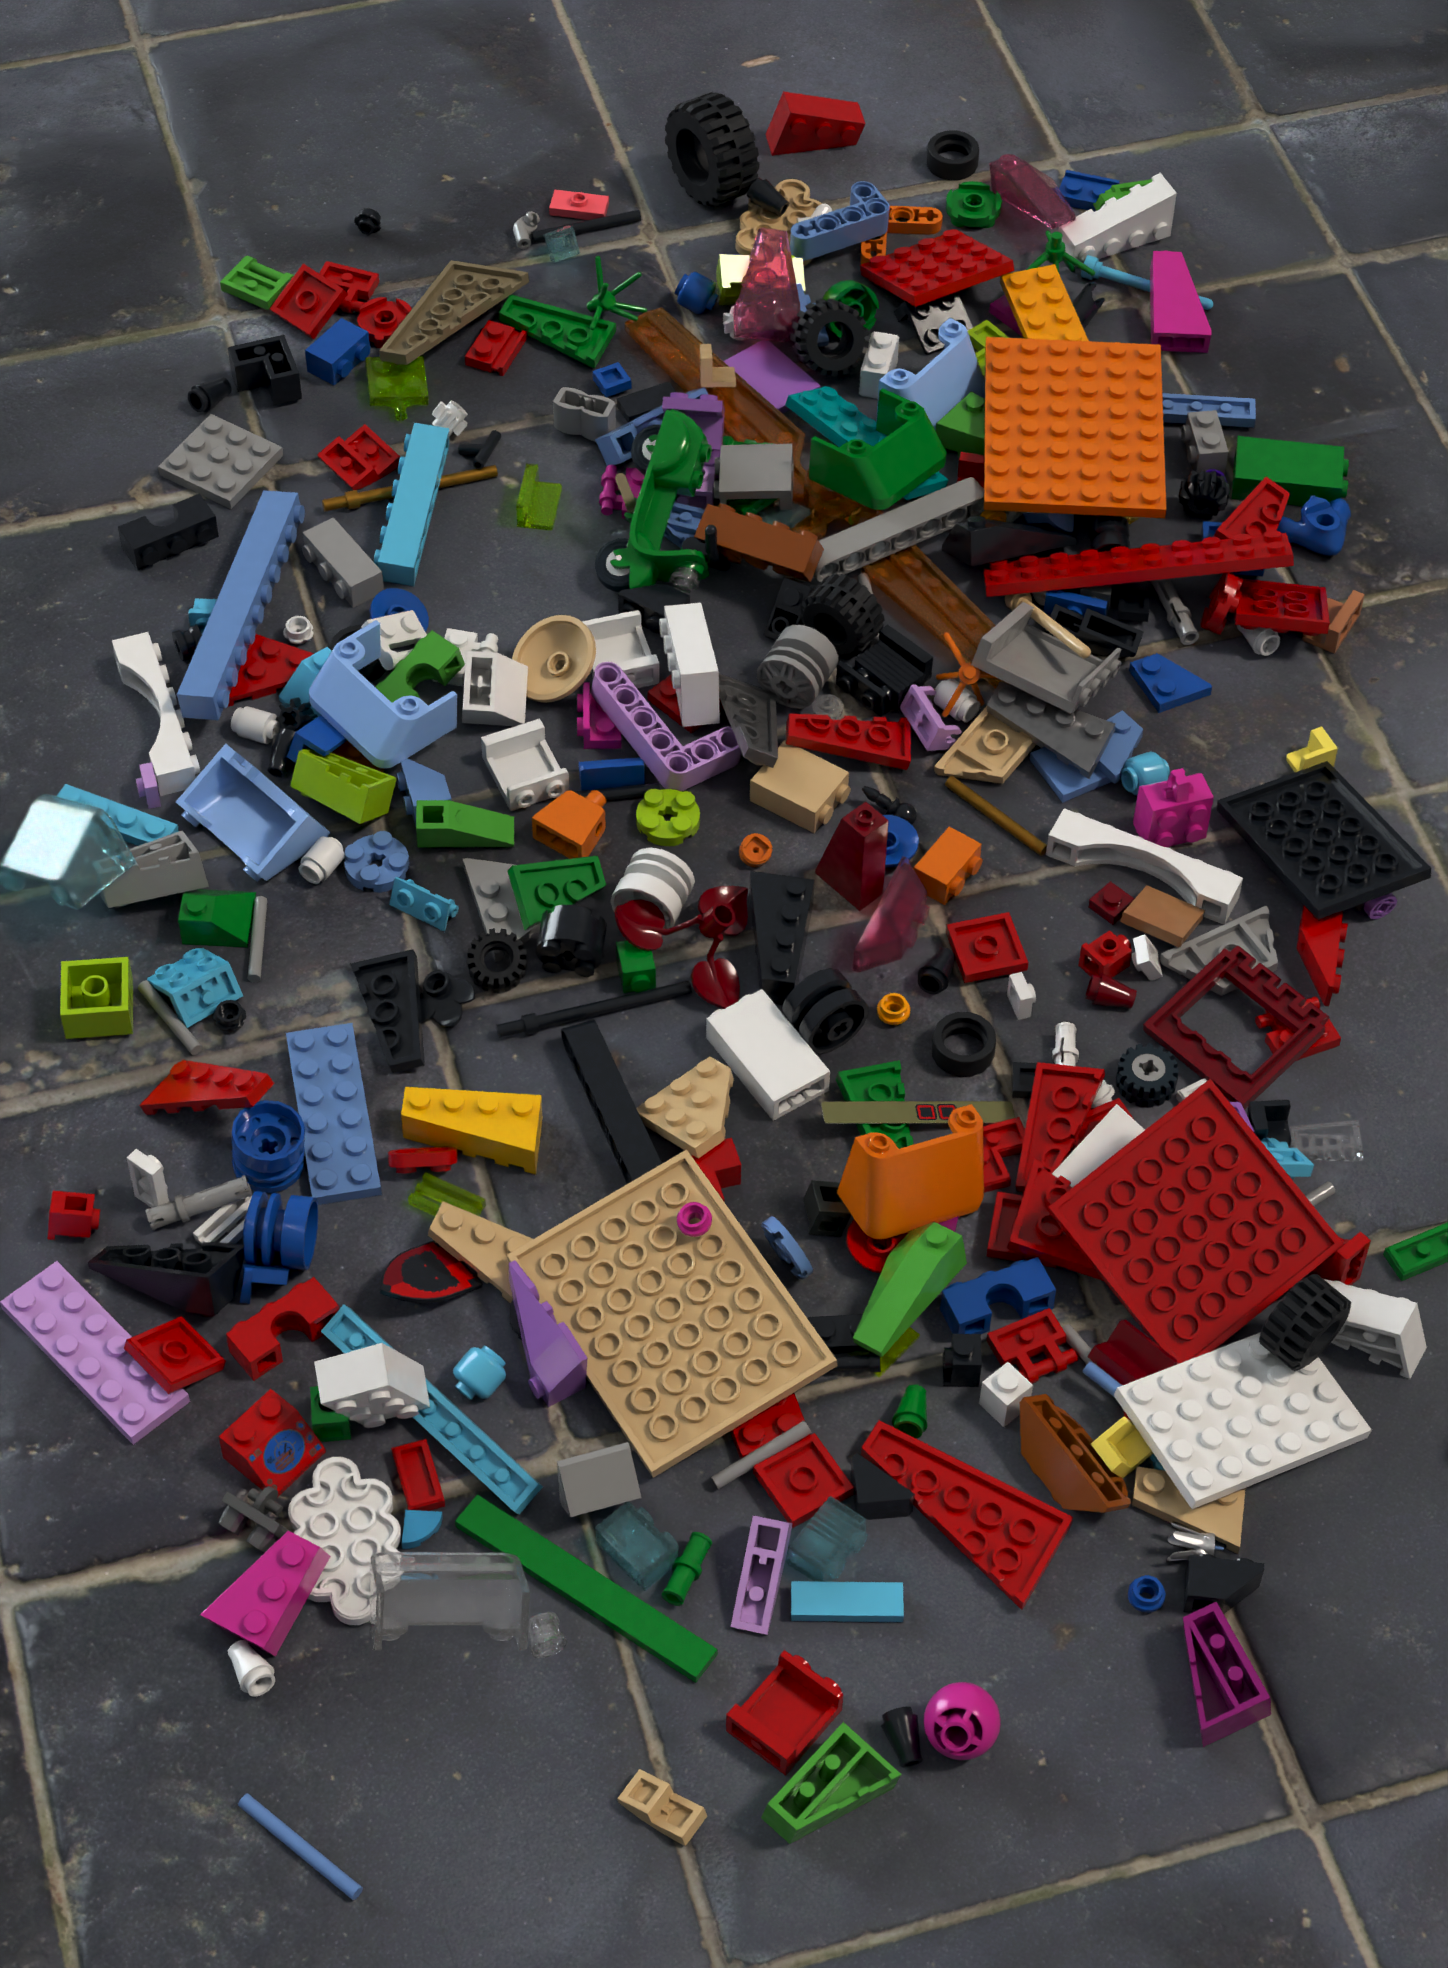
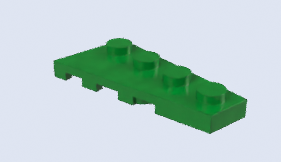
M509 295L499 312L500 322L515 327L520 332L525 330L528 336L594 369L616 333V323L599 319L596 328L591 330L592 316L515 295Z
M900 1060L840 1071L837 1074L836 1082L845 1102L905 1101V1088L900 1076ZM909 1123L856 1124L860 1135L875 1132L885 1134L894 1141L899 1149L914 1145L913 1137L910 1136Z

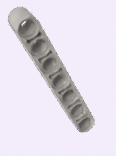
M966 478L820 540L819 542L824 551L813 576L819 582H822L824 578L832 574L845 575L950 530L955 524L966 522L969 517L980 516L984 511V488L975 478Z

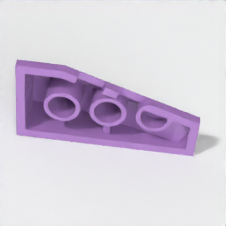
M514 1260L509 1263L508 1279L530 1374L528 1383L537 1399L542 1397L546 1405L550 1407L586 1388L588 1358L566 1324L561 1322L557 1325L553 1315V1308L548 1301L540 1304V1297L536 1286Z

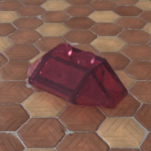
M902 856L854 950L853 971L862 972L902 959L907 947L912 949L918 935V930L916 929L918 925H924L930 910V906L926 905L927 891L907 857Z

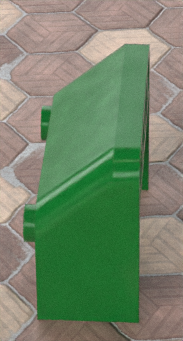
M882 388L879 390L876 431L887 435V437L874 446L865 443L863 440L853 439L837 447L814 436L811 438L809 479L868 508L883 510L892 506L942 469L946 462V450L922 406Z

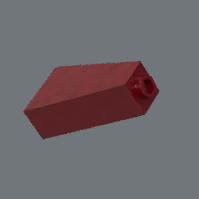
M866 801L841 819L815 869V874L859 911L883 895L889 823L888 819Z

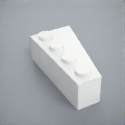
M691 603L664 606L665 618L659 619L660 634L663 637L664 651L668 658L669 672L672 671L673 689H676L682 727L720 723L719 671L702 604Z

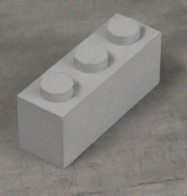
M334 517L303 532L304 546H302V552L309 563L313 562L317 566L322 578L325 581L329 580L333 584L338 596L341 599L345 598L353 608L374 598L380 591L384 590L383 575L380 568Z

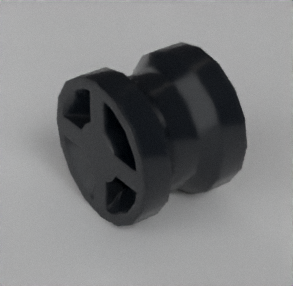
M197 624L190 626L184 632L180 630L172 632L176 651L182 661L189 659L190 655L195 653L202 634Z

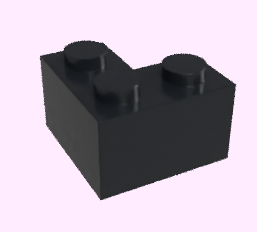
M285 335L228 347L231 374L238 392L267 386L274 405L302 399L299 371Z

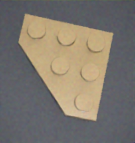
M712 1057L701 1061L693 1069L674 1080L670 1085L648 1098L636 1108L644 1126L683 1150L687 1149L691 1155L699 1159L725 1140L726 1130L724 1124L725 1118H728L730 1107L729 1091L733 1087L734 1081L731 1068Z

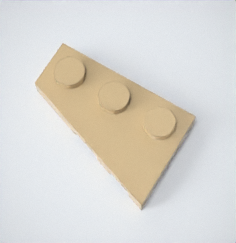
M443 1201L429 1228L428 1236L458 1261H464L478 1272L477 1276L486 1284L490 1282L502 1292V1297L511 1304L513 1297L508 1279L510 1262L508 1261L507 1254L533 1239Z
M1137 1466L1132 1506L1169 1523L1178 1522L1198 1533H1214L1215 1540L1226 1544V1549L1239 1554L1245 1488L1191 1509L1166 1471Z

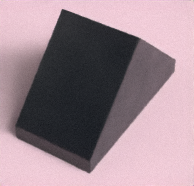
M856 1452L852 1457L851 1482L854 1486L853 1497L857 1521L908 1517L913 1512L915 1494Z

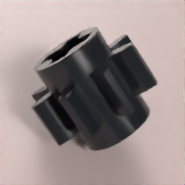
M297 697L290 699V704L284 703L279 705L282 711L279 717L276 718V721L280 722L283 729H290L296 732L318 716L310 708V702L301 704L300 698Z

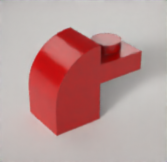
M732 1137L725 1139L699 1159L691 1155L725 1202L721 1189L741 1184V1162Z

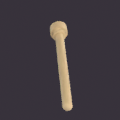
M1030 593L1005 596V604L1012 611L1022 602L1033 606L1034 608L1030 616L1033 620L1080 657L1088 658L1091 655V649L1032 603Z

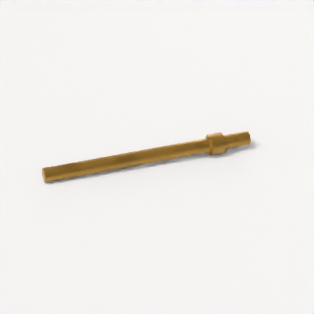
M492 465L483 467L481 470L472 469L442 475L439 488L498 477L497 467ZM393 486L363 492L353 490L345 492L344 496L322 500L324 512L345 507L350 510L360 508V504L394 498L392 497Z

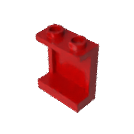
M783 1650L779 1655L777 1667L742 1707L735 1704L726 1714V1731L786 1776L842 1711L843 1693L839 1685L831 1678H822L815 1673L804 1658L799 1655L792 1656Z

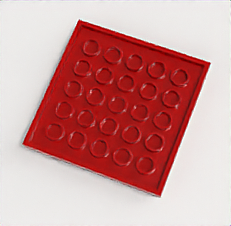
M1211 1079L1206 1081L1046 1208L1147 1336L1177 1360V1364L1215 1350L1345 1245Z

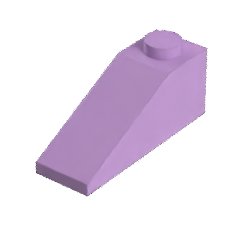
M753 1516L731 1627L768 1635L793 1523Z

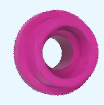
M690 1202L685 1204L678 1212L677 1225L683 1234L690 1237H698L710 1229L712 1215L710 1210L703 1204ZM693 1218L701 1220L699 1223L689 1224V1221Z

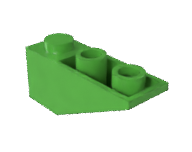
M417 800V847H514V816L450 800Z

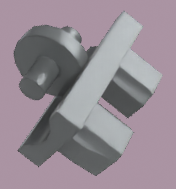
M272 1486L266 1487L261 1492L254 1488L249 1491L247 1497L254 1501L253 1507L227 1491L221 1500L227 1504V1507L218 1524L238 1536L248 1519H251L257 1524L246 1541L264 1553L275 1543L278 1537L281 1538L289 1531L266 1516L269 1511L278 1516L283 1510V1506L276 1502L278 1491Z

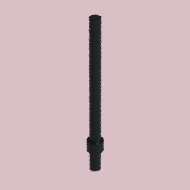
M685 981L537 1016L535 1013L522 1015L519 1020L498 1024L496 1029L499 1038L522 1032L525 1035L539 1032L540 1028L691 994L692 988L690 982Z

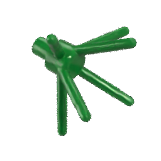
M1049 230L1045 233L1048 239L1045 252L1026 269L1038 268L1047 260L1055 264L1059 272V263L1063 261L1071 272L1075 271L1073 266L1075 265L1089 275H1095L1094 270L1065 252L1066 247L1064 242H1062V233L1053 232L1051 234Z
M596 256L598 293L587 303V309L590 312H595L590 329L594 330L596 328L601 313L607 311L637 321L638 316L624 310L646 313L647 308L616 302L615 295L642 276L641 272H637L612 291H608V283H603L601 258Z

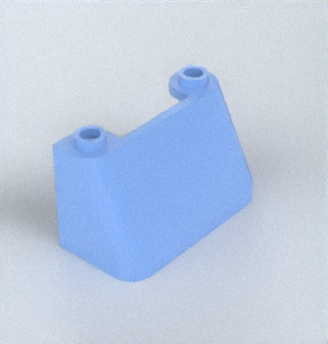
M952 318L945 321L939 328L938 338L945 344L944 350L915 375L910 371L898 368L889 371L879 380L878 400L879 390L883 388L907 400L918 403L924 408L935 431L936 423L971 391L985 399V380L968 331L963 324Z
M227 744L220 749L176 801L185 810L182 816L193 826L197 827L201 823L242 859L246 864L243 870L257 882L261 878L268 881L304 856L320 837H327L330 834L315 818Z

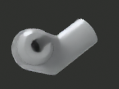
M533 211L527 212L513 226L517 246L523 250L530 247L531 240L529 235L536 230L537 224L540 221L538 214Z

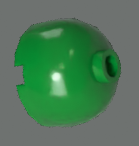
M846 280L832 285L825 292L823 300L834 299L854 308L859 312V316L864 318L866 324L863 326L870 330L876 322L874 316L876 308L879 310V302L876 294L869 287L853 280ZM837 321L825 325L833 334L841 338L842 331Z

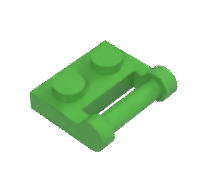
M245 256L220 281L221 291L269 310L294 275L288 272L285 274L258 263L251 256Z

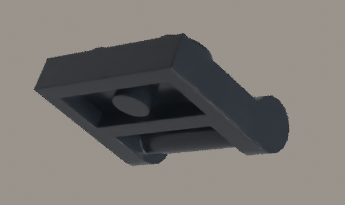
M863 1314L807 1317L832 1354L869 1352V1355L835 1357L838 1366L830 1371L870 1369V1373L881 1372L880 1356L853 1341V1336Z

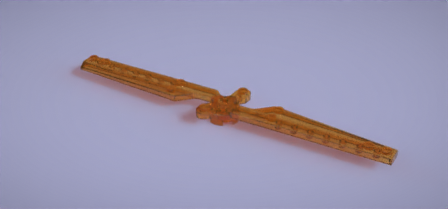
M664 308L647 311L639 315L637 321L628 320L625 322V331L685 393L703 388L700 385V344L703 343ZM712 352V367H729ZM736 372V387H705L708 395L718 396V400L723 401L725 407L723 432L727 436H731L734 441L744 442L746 439L755 440L757 443L792 444L794 458L793 501L804 502L808 511L793 518L790 524V531L800 533L801 530H805L815 534L818 537L817 540L825 537L828 525L832 520L843 519L853 527L883 514L881 510L868 508L810 480L809 469L806 471L800 464L805 443V433ZM916 545L863 566L861 569V573H866L872 583L950 649L944 638V633H949L966 663H972L981 638L996 626ZM983 678L995 689L1000 681L1007 683L1000 679Z

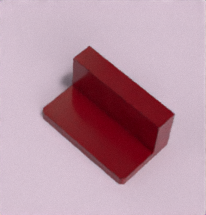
M1125 1319L1119 1321L1107 1342L1095 1345L1088 1355L1089 1359L1122 1385L1177 1365V1360Z

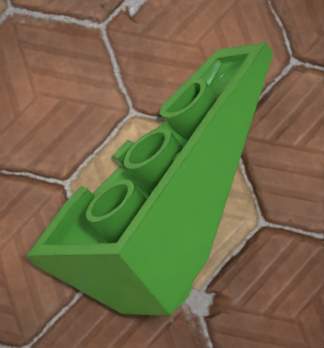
M936 1222L911 1230L889 1253L853 1336L854 1343L883 1357L967 1264L962 1235Z

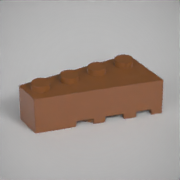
M719 503L718 507L707 504L694 535V538L698 539L700 543H705L706 527L714 525L717 529V548L719 554L727 557L729 561L740 564L743 558L755 568L766 570L768 566H773L772 570L780 575L811 582L824 551L815 534L805 530H801L800 533L790 531L789 526L777 521H773V524L763 522L760 516L750 512H746L744 516L735 513L736 510L722 503Z

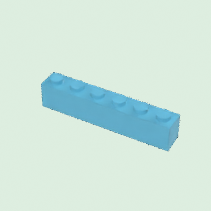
M414 423L412 433L405 436L404 451L406 456H401L399 459L398 474H400V479H395L393 482L392 497H394V502H389L387 505L386 520L388 525L381 528L380 544H382L381 550L376 549L374 555V563L382 571L383 581L409 586H414L449 450V428Z

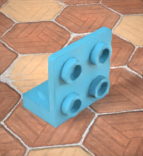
M195 948L186 952L181 960L174 964H166L159 967L154 975L147 978L155 989L170 997L178 1018L187 1028L213 1014L221 1002L226 1000L236 1001L243 997L229 962L204 948Z

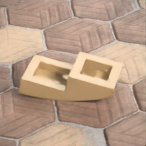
M641 1769L638 1770L617 1798L622 1806L639 1819L684 1846L688 1844L707 1818L704 1807L674 1793L669 1783Z

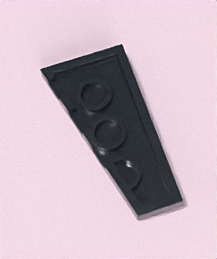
M414 950L350 963L392 1073L425 1066L418 962Z

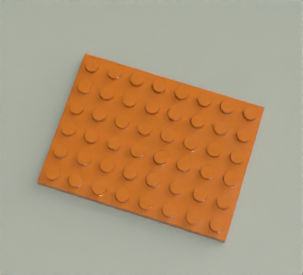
M986 337L984 510L1165 518L1166 483L1161 345Z

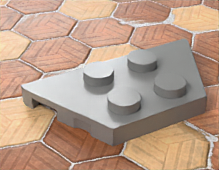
M471 858L463 859V868L485 934H489V929L495 928V933H500L501 929H506L508 935L513 932L517 935L518 941L521 939L525 943L532 934L539 933L541 923L524 930L507 872L514 864ZM492 951L495 962L504 958V951Z
M1263 906L1183 943L1181 947L1176 946L1161 953L1160 963L1191 980L1223 949L1226 948L1231 951L1236 946H1240L1256 959L1252 969L1259 963H1262L1270 971H1276L1278 959L1276 950L1273 948L1274 936L1269 925L1268 907ZM1223 977L1210 990L1223 996L1238 988Z

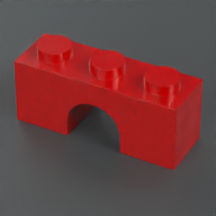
M312 1277L305 1283L295 1285L288 1294L277 1301L267 1303L260 1312L248 1320L235 1324L226 1333L229 1352L251 1379L255 1381L283 1362L281 1346L276 1339L279 1334L287 1330H298L303 1332L311 1342H314L324 1335L321 1330L337 1313L339 1305L317 1279Z

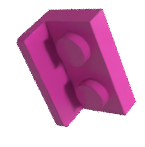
M584 682L583 694H577V712H583V717H577V736H583L584 749H622L621 732L590 693V682Z

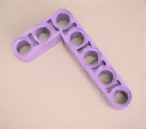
M602 662L596 666L591 687L593 698L665 789L684 791L739 763L742 752L731 727L721 728L682 746L617 664Z

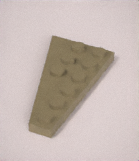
M451 260L379 350L380 360L392 362L396 365H408L529 283L528 272Z

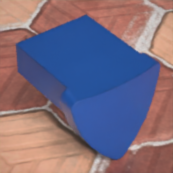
M244 1263L240 1303L250 1304L253 1282L287 1285L290 1268H283L282 1265L264 1266L261 1263L256 1265Z

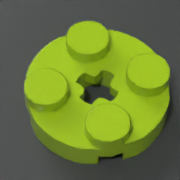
M675 789L648 790L636 810L637 829L640 833L642 831L647 835V840L653 844L660 846H677L682 844L683 839L691 834L693 837L700 826V809L695 802V796L691 792H682ZM671 814L675 817H671L670 821H665L663 815Z

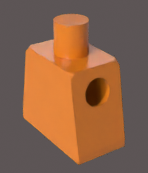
M572 790L565 791L532 817L533 838L569 859L588 857L606 828L605 810L602 808L606 804L605 796L598 790H592L585 798Z

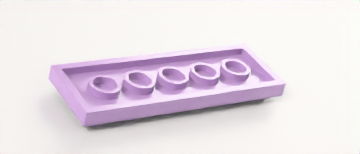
M58 1261L51 1264L0 1301L2 1310L133 1445L190 1402L189 1394L183 1388L168 1394L124 1349L126 1339L132 1336Z

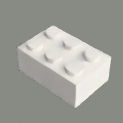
M383 1343L314 1362L321 1404L334 1410L335 1413L342 1414L350 1420L364 1425L366 1428L384 1425L385 1419L396 1416L400 1419L411 1418L419 1414L418 1410L430 1407L423 1365Z

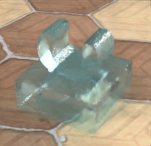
M568 225L544 234L552 262L556 263L580 254L573 226Z

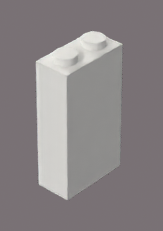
M763 989L752 995L743 996L733 1005L725 1009H718L710 1017L706 1018L707 1040L773 1121L829 1091L830 1070Z

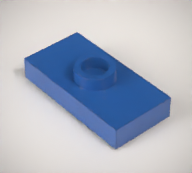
M1052 590L1046 593L1044 612L1050 616L1054 605L1057 604L1083 616L1087 608L1106 616L1108 601L1062 590Z

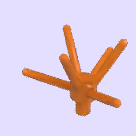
M946 632L944 633V638L961 667L957 672L936 675L937 680L955 678L960 680V684L942 712L943 717L949 715L966 685H971L974 694L977 696V701L980 702V706H983L984 700L977 681L979 678L998 679L984 671H980V669L972 666L971 663H966L950 634Z

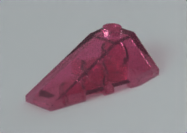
M1013 154L1002 155L998 160L989 163L992 191L995 194L998 191L1002 200L1051 229L1076 220L1075 213L1054 180Z
M759 228L749 258L748 270L742 280V289L734 306V337L787 343L790 341V333H795V329L791 327L793 321L798 323L800 319L797 316L800 311V301L788 234L784 230Z

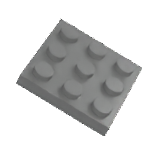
M210 414L158 466L160 476L232 509L283 457V447Z

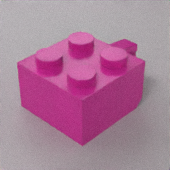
M1181 768L1172 770L1169 779L1166 781L1139 786L1133 825L1138 835L1147 841L1163 847L1197 842L1200 839L1206 838L1214 797L1203 774L1196 773L1185 776V770Z

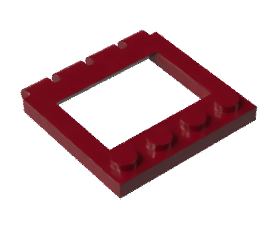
M1236 946L1231 951L1226 948L1223 949L1143 1024V1031L1166 1050L1170 1051L1202 1079L1206 1078L1207 1081L1211 1079L1231 1102H1241L1245 1110L1249 1106L1250 1101H1254L1325 1034L1324 1025L1327 1023L1329 1016L1311 1002L1302 1009L1301 1007L1306 1002L1304 996L1287 983H1283L1277 989L1276 987L1280 984L1281 978L1262 963H1259L1252 969L1256 959L1240 946ZM1223 977L1295 1033L1252 1075L1247 1071H1242L1231 1062L1227 1055L1222 1051H1217L1207 1043L1206 1038L1182 1023L1180 1018Z

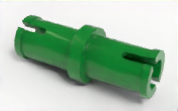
M692 1532L681 1557L675 1559L672 1565L673 1573L662 1592L663 1599L675 1606L683 1605L693 1581L699 1579L702 1573L701 1565L708 1549L712 1545V1540L707 1535L700 1532Z

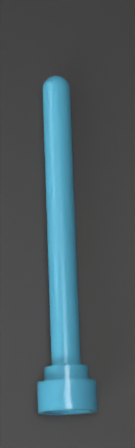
M1087 255L1084 264L1094 270L1095 275L1091 276L1082 270L1081 277L1090 280L1103 277L1150 292V280L1103 266V262H1100L1099 258ZM1199 296L1203 309L1210 310L1213 307V301Z

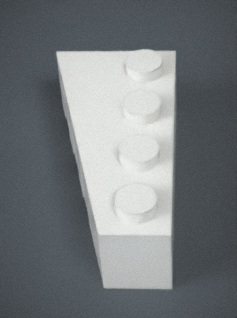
M1158 173L1151 177L1152 182L1143 187L1137 184L1130 188L1128 195L1118 200L1112 197L1105 201V204L1099 210L1093 212L1090 209L1059 225V232L1063 235L1062 242H1064L1066 247L1065 252L1084 264L1087 255L1101 259L1171 236L1176 191L1163 175Z

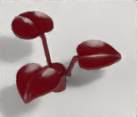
M719 886L706 890L698 900L700 914L691 920L668 929L663 928L665 918L662 911L650 901L635 899L623 905H618L615 908L616 923L622 935L634 947L644 951L659 949L663 943L662 935L668 936L699 924L700 932L705 937L713 938L714 941L707 954V962L700 961L692 969L691 981L696 993L708 1003L722 1009L739 1001L740 982L736 969L727 959L719 958L714 961V954L719 943L724 939L723 935L736 936L747 925V887Z

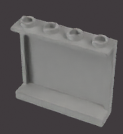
M1022 602L981 638L971 665L1072 714L1078 707H1085L1090 696L1095 697L1100 686L1104 688L1109 678L1116 676L1121 666V661L1118 660L1122 649L1116 648L1105 660L1090 655L1088 658H1082L1056 637L1029 625L1028 621L1034 607Z

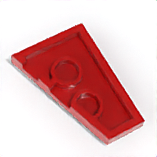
M1265 477L1219 526L1214 537H1218L1221 540L1231 539L1238 534L1260 536L1268 531H1277L1290 493L1268 477Z

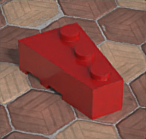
M783 91L765 135L771 154L774 156L856 145L866 123L858 102Z

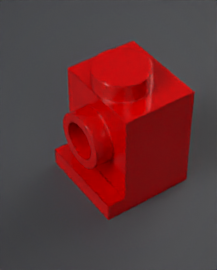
M1109 930L1090 944L1085 943L1081 946L1078 966L1090 977L1092 974L1101 975L1103 973L1113 978L1130 966L1132 955L1131 943L1124 935L1119 934L1116 936Z
M53 1190L47 1239L55 1240V1235L90 1238L91 1229L98 1230L101 1209L94 1208L95 1194Z

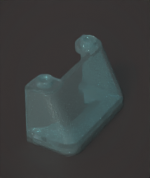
M41 794L32 801L0 862V883L6 889L20 891L25 887L24 879L27 877L49 883L52 888L50 891L51 896L59 905H67L79 910L137 862L116 824L103 809L48 794Z

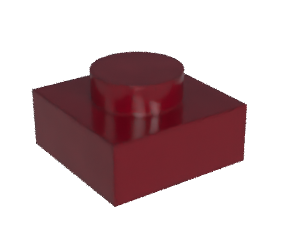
M1110 881L1089 899L1088 908L1114 925L1122 918L1123 912L1135 898Z

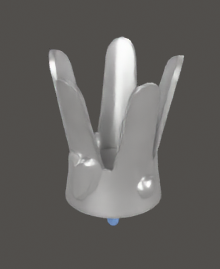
M1171 1522L1173 1527L1185 1532L1175 1531L1173 1535L1168 1537V1542L1172 1545L1194 1550L1174 1552L1167 1558V1561L1189 1560L1190 1555H1214V1549L1224 1550V1547L1215 1546L1214 1533H1198Z

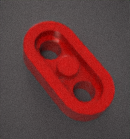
M442 1146L391 1150L388 1152L389 1167L396 1168V1173H413L417 1171V1167H430V1170L434 1172L451 1170V1165L458 1162L457 1148Z

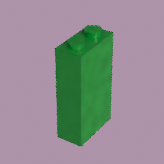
M1238 436L1234 455L1231 499L1244 500L1265 477H1268L1290 493L1287 505L1303 506L1313 495L1326 499L1328 502L1337 498H1346L1348 480H1343V477H1347L1349 459H1344L1343 446Z

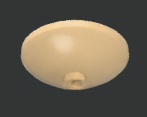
M551 616L533 625L521 637L512 656L513 660L528 666L526 697L536 702L547 703L561 700L576 691L584 683L592 670L596 657V643L590 629L582 621L572 616Z

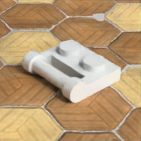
M413 610L370 619L361 626L363 628L375 620L380 623L381 657L378 659L386 670H393L395 665L400 660L405 659L413 650L396 652L391 649L411 644L416 645L421 638L427 635Z

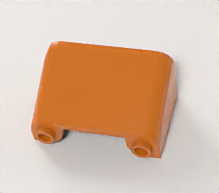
M972 1104L957 1108L951 1112L948 1125L953 1132L952 1134L900 1149L890 1137L882 1133H868L855 1137L837 1194L866 1235L879 1240L910 1232L932 1222H944L957 1216L960 1217L973 1213L979 1209L984 1197L983 1120Z

